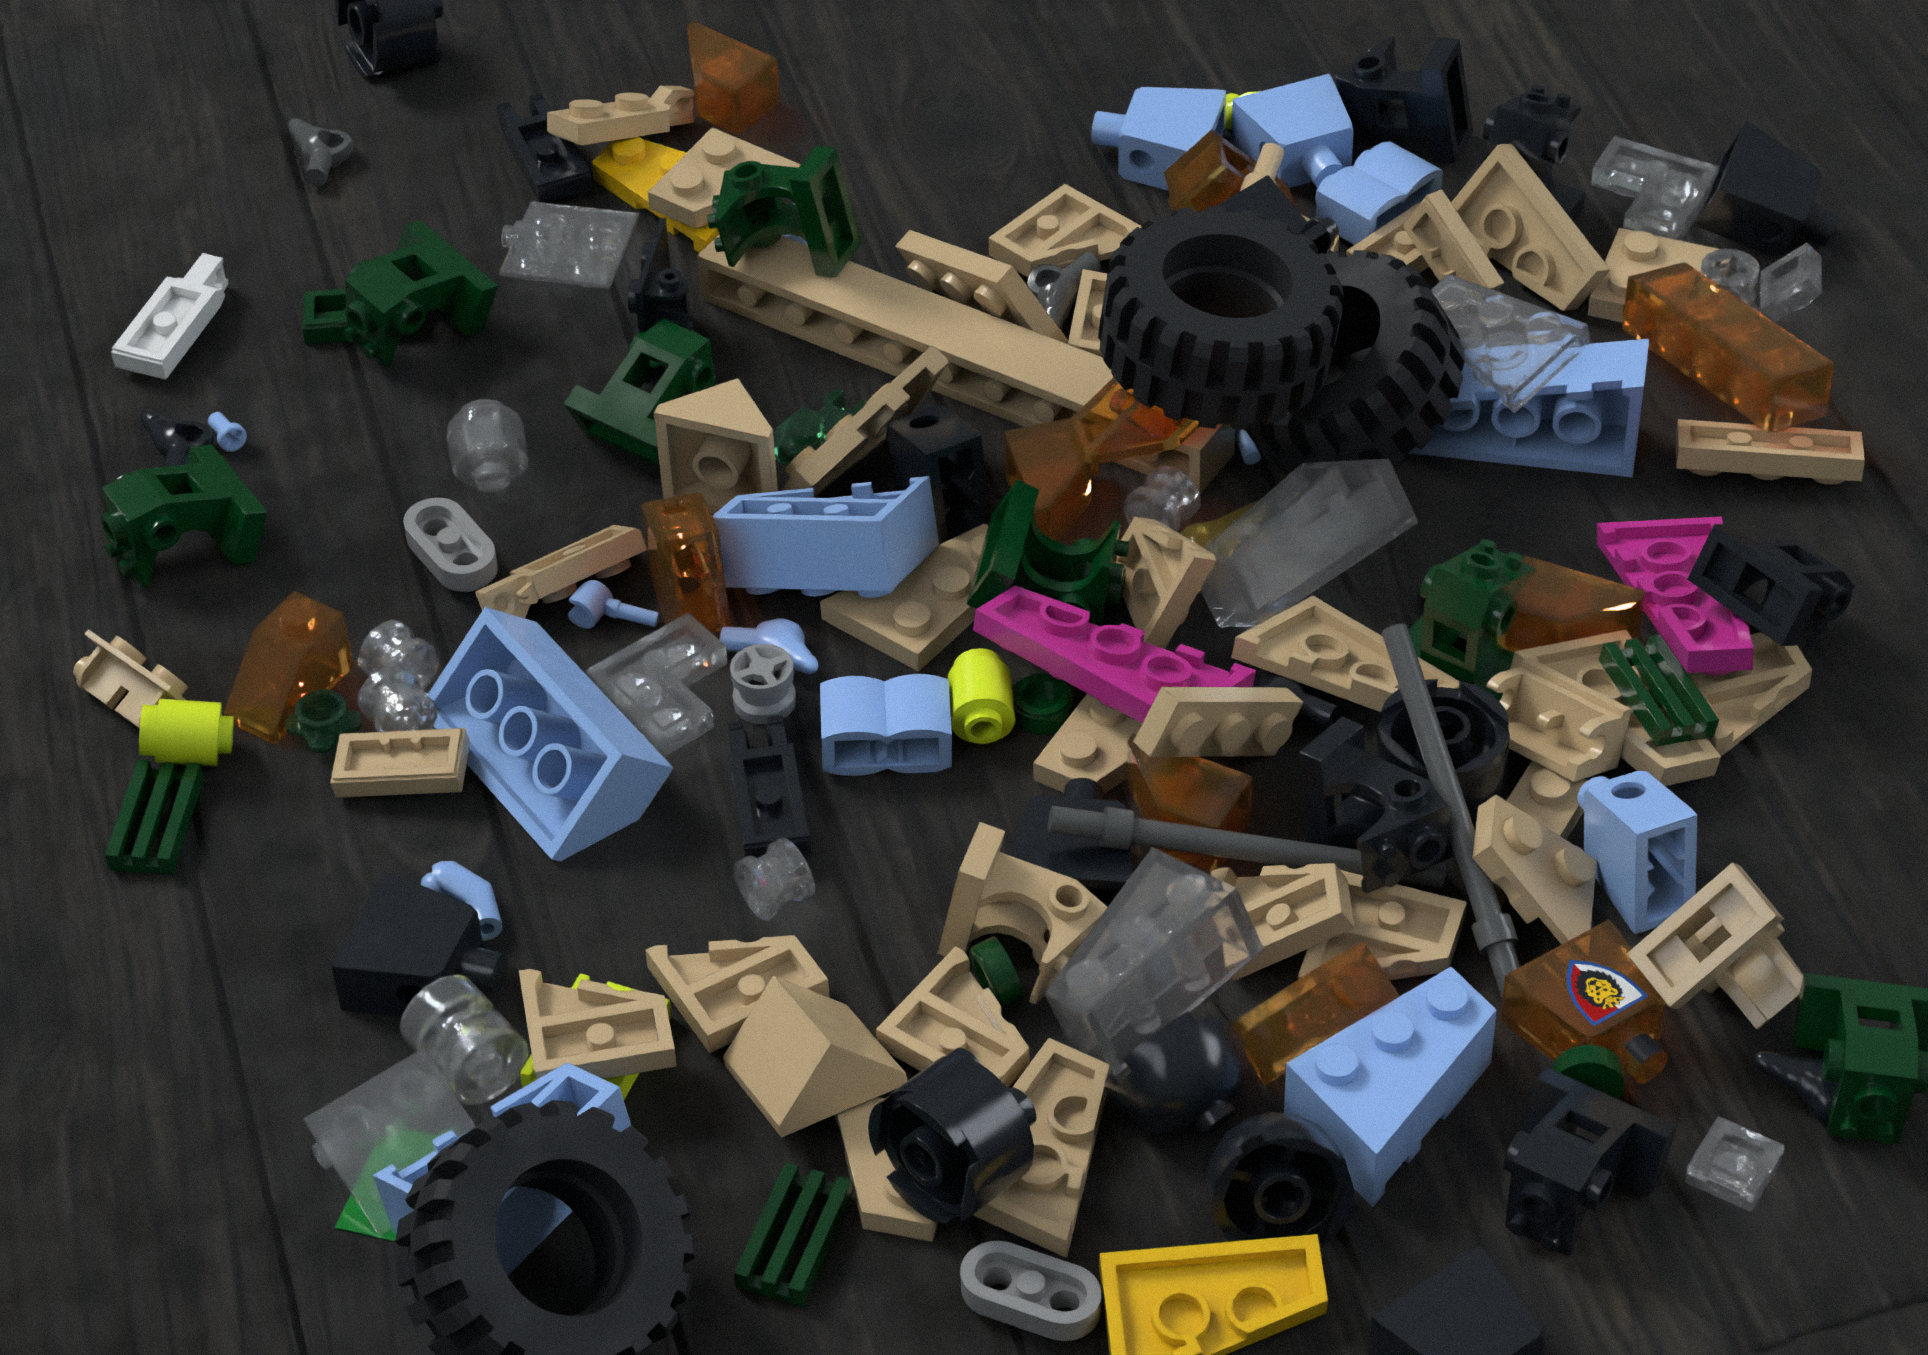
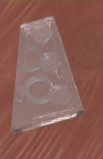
M1448 274L1431 289L1460 335L1459 342L1464 348L1465 363L1471 368L1473 378L1485 388L1491 385L1501 394L1503 404L1514 414L1591 343L1586 323Z

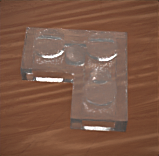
M1614 136L1593 166L1591 185L1613 191L1622 196L1635 198L1625 213L1623 229L1645 231L1656 236L1681 241L1700 213L1718 166Z
M688 612L588 668L586 675L654 748L665 757L714 728L712 710L688 686L727 664L726 646Z

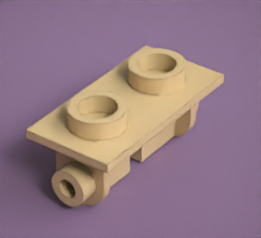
M89 629L85 632V635L97 645V648L90 656L81 658L74 666L73 674L76 677L77 685L84 692L91 694L113 709L128 691L129 693L116 707L115 711L139 729L142 704L158 705L159 699L185 700L182 695L188 686L160 664H157L152 672L142 667L141 665L147 658L121 637L116 635L109 644Z

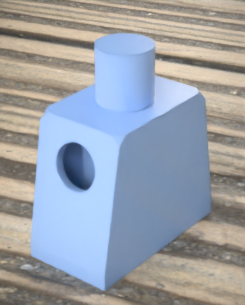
M1330 74L1233 99L1232 144L1248 161L1256 166L1262 147L1266 143H1275L1283 148L1284 156L1274 180L1279 188L1288 189L1313 182L1318 189V186L1325 177L1345 167L1352 166L1353 126Z
M1162 87L1138 88L1134 92L1126 115L1103 111L1095 113L1091 132L1092 144L1118 147V173L1123 179L1202 199L1225 136L1226 90Z
M1635 771L1613 779L1598 776L1585 782L1578 792L1577 802L1584 810V852L1597 860L1595 878L1634 934L1657 928L1696 893L1697 814L1647 771Z

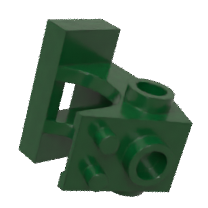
M815 146L799 167L746 161L737 164L731 170L724 171L720 195L713 196V214L707 215L709 228H717L720 235L719 238L714 240L716 252H725L729 267H734L751 246L758 248L768 247L778 242L782 235H794L801 237L807 242L816 275L837 277L862 244L837 150L833 147ZM781 197L791 199L795 204L783 203Z
M419 220L404 225L396 251L375 257L372 260H363L356 264L345 279V316L347 318V328L343 331V334L349 342L356 341L363 347V352L368 359L375 357L387 368L391 366L402 334L410 335L417 331L425 321L427 311L435 309L467 337L482 332L498 285L423 221Z
M662 319L647 332H640L634 337L629 346L627 356L600 395L576 385L564 402V405L584 433L660 468L654 411L659 404L715 386L717 379L715 377V366L712 361L710 339L701 336L693 330H688L666 319ZM655 374L661 376L651 393L640 389L648 378Z
M213 445L190 447L186 465L137 469L101 487L107 513L100 516L103 531L110 542L105 544L106 552L111 559L119 556L122 561H119L118 565L122 574L126 576L132 573L142 587L149 586L153 564L158 552L173 547L179 541L181 534L188 531L207 532L232 564L255 562L267 511Z
M1017 479L991 515L966 604L977 609L1011 587L1018 586L1089 611V623L1103 626L1108 605H1120L1124 591L1127 569L1124 568L1123 564H1118L1116 561L1117 556L1128 557L1130 542L1119 540L1121 522L1114 520L1103 536L1097 541L1087 538L1078 539L1071 546L1057 542L1043 534L1036 523L1033 511L1039 489ZM1035 570L1040 571V572H1042V573H1044V574H1046V575H1048V576H1050V577H1052V578H1055V579L1059 580L1060 582H1058V581H1056V580H1053V579H1050V578H1047V577H1044L1043 575L1039 574V573L1036 572Z
M1483 539L1480 541V544L1440 565H1434L1429 570L1420 590V597L1425 600L1423 616L1409 629V633L1417 657L1458 681L1483 688L1500 701L1503 693H1497L1487 688V683L1494 675L1510 670L1514 652L1498 645L1497 636L1504 635L1512 625L1518 609V603L1513 598L1535 574L1536 568L1523 563L1522 555L1515 552H1510L1506 555L1495 549L1496 544L1493 541Z
M1803 973L1792 1033L1794 1047L1824 1051L1822 1079L1827 1082H1835L1827 1135L1842 1136L1845 1139L1873 1140L1882 1144H1899L1914 1093L1925 1094L1928 1088V988ZM1858 1018L1890 1022L1889 1029L1860 1026Z

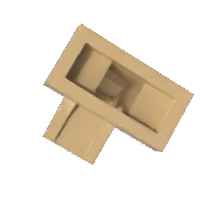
M979 822L958 871L937 954L947 956L955 946L967 953L972 940L987 934L1001 933L1014 936L1032 948L1033 957L1040 965V973L1029 1002L1036 1004L1050 991L1059 997L1068 987V982L1064 978L1074 969H1077L1079 972L1086 971L1101 954L1106 943L1101 934L1109 908L1076 879L1001 853L1000 849L1005 831Z
M1733 862L1627 953L1669 1007L1680 1009L1702 989L1712 994L1717 988L1721 987L1757 1030L1800 994L1803 974L1777 939L1785 931L1780 923L1784 918L1744 869Z

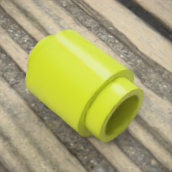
M977 648L960 654L954 661L953 667L948 674L952 730L958 737L971 743L988 744L998 741L1008 735L1015 724L1011 671L1000 655L992 650Z
M159 699L158 705L142 704L139 756H155V763L175 762L176 764L187 765L188 762L200 763L201 766L217 767L219 754H232L234 716L222 715L221 702Z

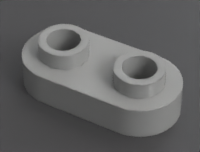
M429 498L415 503L407 510L403 520L407 544L443 586L454 591L471 592L486 586L495 578L498 571L495 546L491 539L458 503L447 498Z
M989 1241L979 1244L965 1255L961 1263L962 1297L965 1303L980 1315L1058 1341L1080 1339L1092 1332L1100 1321V1284L1090 1271L1081 1266L1006 1241ZM999 1284L1004 1285L1007 1288L998 1291L989 1287L992 1285ZM1063 1307L1073 1309L1067 1312L1057 1311V1309Z

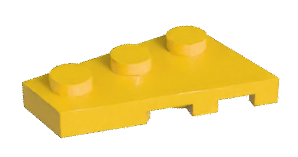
M640 137L611 141L591 162L593 180L633 208H647L658 217L666 218L667 231L673 235L679 232L683 233L693 240L694 250L701 253L719 235L717 228L710 229L708 224L695 229L649 209L648 191L687 152L660 145Z
M1318 1234L1099 1253V1270L1110 1355H1226L1326 1314L1328 1297Z

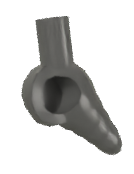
M293 118L288 123L290 133L297 142L301 154L309 162L305 173L306 181L312 186H323L327 181L330 168L338 167L351 156L354 147L351 136L340 130H329L313 126L298 118Z
M1086 252L1064 269L1053 264H1041L1033 268L1028 277L1027 286L1060 330L1063 329L1069 312L1077 299L1082 270L1086 269L1096 272L1101 270L1098 259L1091 252Z

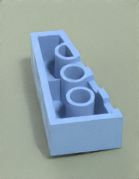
M1649 339L1464 354L1465 364L1463 371H1461L1463 380L1458 398L1450 399L1453 407L1449 417L1443 426L1437 424L1432 429L1433 438L1421 450L1415 447L1409 454L1633 477Z

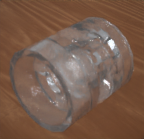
M456 974L446 976L425 986L411 1000L403 1013L400 1024L402 1038L421 1060L433 1069L434 1075L461 1104L477 1105L499 1096L517 1080L527 1062L529 1051L526 1040L500 1012L496 1011L491 1001L467 976Z

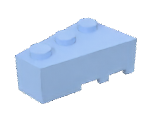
M930 476L910 478V486L903 491L873 493L872 482L852 484V496L815 498L814 488L735 496L710 517L721 567V587L746 588L747 593L754 595L768 594L779 589H801L802 594L806 596H822L836 590L857 591L859 596L865 598L882 597L892 593L895 587L939 546Z

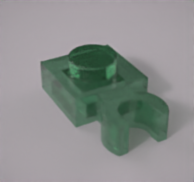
M837 388L825 395L822 401L823 408L818 412L803 405L773 429L775 460L788 466L808 446H811L816 451L826 442V435L841 419L848 414L856 415L866 402L860 401L853 408L844 410V390Z

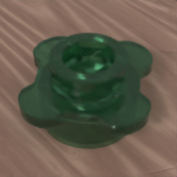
M328 689L311 691L302 696L296 703L295 713L289 715L285 720L286 732L291 736L302 737L308 742L309 749L315 753L331 751L338 744L340 734L355 733L362 726L360 713L354 710L348 711L344 697L338 692Z

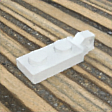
M202 253L184 278L167 276L112 347L111 354L115 367L165 380L168 378L221 307L225 298V293L223 292L228 285V279L225 278L223 269V258Z

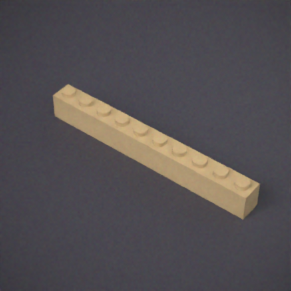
M783 235L778 242L771 246L762 248L751 246L734 267H729L725 252H716L714 240L697 255L701 299L703 301L896 377L931 345H934L950 362L932 387V391L1194 494L1200 495L1235 454V429H1232L1231 424H1217L1215 429L1198 427L1199 421L1183 418L1179 422L1165 417L1163 409L1155 405L1151 409L1147 408L1135 399L1133 389L1125 391L1111 374V369L1109 370L1100 356L851 261L847 262L837 277L816 275L808 245Z

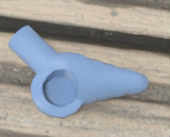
M777 618L763 621L756 628L724 626L721 630V651L739 652L748 646L756 644H772L783 648L790 654L794 670L813 674L818 669L819 664L816 657L811 654L804 644L805 635L802 628L793 621Z

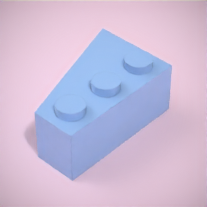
M1449 967L1287 1062L1284 1113L1299 1115L1319 1124L1343 1152L1354 1189L1373 1207L1385 1193V1184L1404 1161L1410 1163L1419 1152L1422 1139L1439 1118L1446 1119L1491 1064L1496 1009L1452 967Z
M568 1062L490 1107L493 1116L497 1117L511 1107L529 1102L540 1108L551 1100L572 1101L578 1107L577 1116L591 1107H596L613 1114L615 1121L612 1128L621 1132L631 1126L620 1087ZM452 1130L432 1140L434 1152L398 1172L396 1167L391 1164L373 1174L395 1234H397L399 1219L414 1211V1209L408 1207L405 1200L414 1181L428 1173L427 1163L443 1148L459 1139ZM516 1186L505 1193L496 1217L495 1240L498 1256L507 1276L572 1212L565 1203L545 1191L530 1187Z

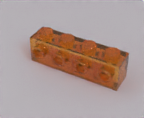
M1686 262L1628 276L1625 304L1622 309V329L1637 340L1649 339L1648 350L1657 353L1677 367L1682 374L1701 384L1715 394L1720 401L1729 404L1753 421L1757 427L1766 430L1768 433L1785 431L1790 426L1826 416L1834 362Z

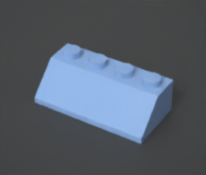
M484 607L418 708L435 729L466 728L470 740L467 765L552 860L560 862L638 821L673 770L669 762L537 622L488 607Z

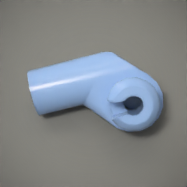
M455 861L435 863L432 866V872L423 876L421 880L422 886L467 903L478 912L483 941L491 940L501 933L503 929L492 886L488 881Z

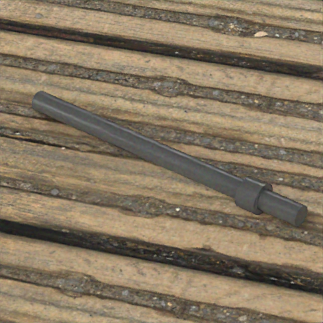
M1406 624L1392 625L1382 631V636L1430 782L1449 806L1452 849L1476 919L1471 928L1479 953L1488 955L1502 1001L1508 1003L1523 999L1529 995V991L1514 949L1519 939L1511 915L1502 913L1492 881L1472 858L1475 829Z
M1052 805L1048 818V832L1099 839L1100 847L1128 850L1130 844L1273 865H1286L1287 867L1302 868L1307 864L1335 863L1340 870L1363 875L1361 852L1356 849L1134 817L1133 810L1107 806L1104 808L1103 813ZM1445 862L1438 863L1422 872L1400 879L1398 883L1441 889L1445 882L1446 864Z

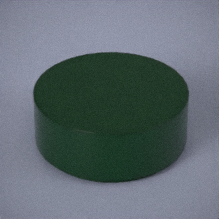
M1050 674L1029 675L1019 680L1012 688L1015 725L1027 733L1036 735L1056 733L1074 711V694L1071 686L1066 681L1057 679Z
M992 936L971 946V951H969L970 961L982 989L989 988L1001 1005V1008L1023 998L1018 975L998 939Z
M1580 1045L1567 1049L1554 1061L1552 1070L1617 1099L1622 1097L1624 1092L1623 1064L1613 1051L1597 1045Z

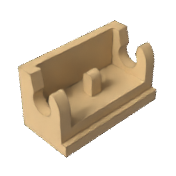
M1530 658L1522 660L1519 667L1500 672L1488 681L1487 688L1497 693H1503L1499 702L1503 705L1508 715L1509 749L1573 782L1618 767L1631 708Z

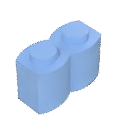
M1392 142L1380 143L1372 149L1361 153L1354 166L1345 167L1322 180L1315 195L1317 203L1316 217L1322 219L1325 217L1331 218L1338 227V235L1356 245L1418 202L1421 203L1426 195L1441 190L1443 170Z
M909 674L894 677L887 681L865 676H845L820 683L823 771L842 776H862L874 774L885 769L900 773L938 772L952 767V729L948 679L929 674Z

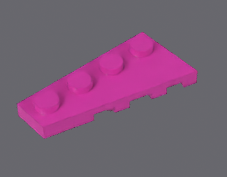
M1721 516L1597 523L1598 547L1687 673L1703 672L1708 675L1719 676L1732 671L1753 670L1754 647L1748 622L1687 580L1714 524H1723Z
M1018 586L1011 587L977 608L975 612L973 631L997 643L1002 649L1017 654L1048 671L1053 677L1068 682L1097 698L1102 704L1115 708L1142 724L1161 687H1253L1256 673L1254 669L1234 663L1230 672L1205 664V652L1180 644L1175 653L1144 642L1145 631L1123 623L1120 626H1098L1089 623V611Z

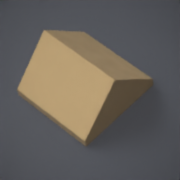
M738 378L657 406L654 411L664 503L682 507V502L686 508L715 514L737 495L778 491L773 429Z
M774 975L723 1056L727 1070L781 1138L897 1089L907 1082L904 1070L846 1004Z

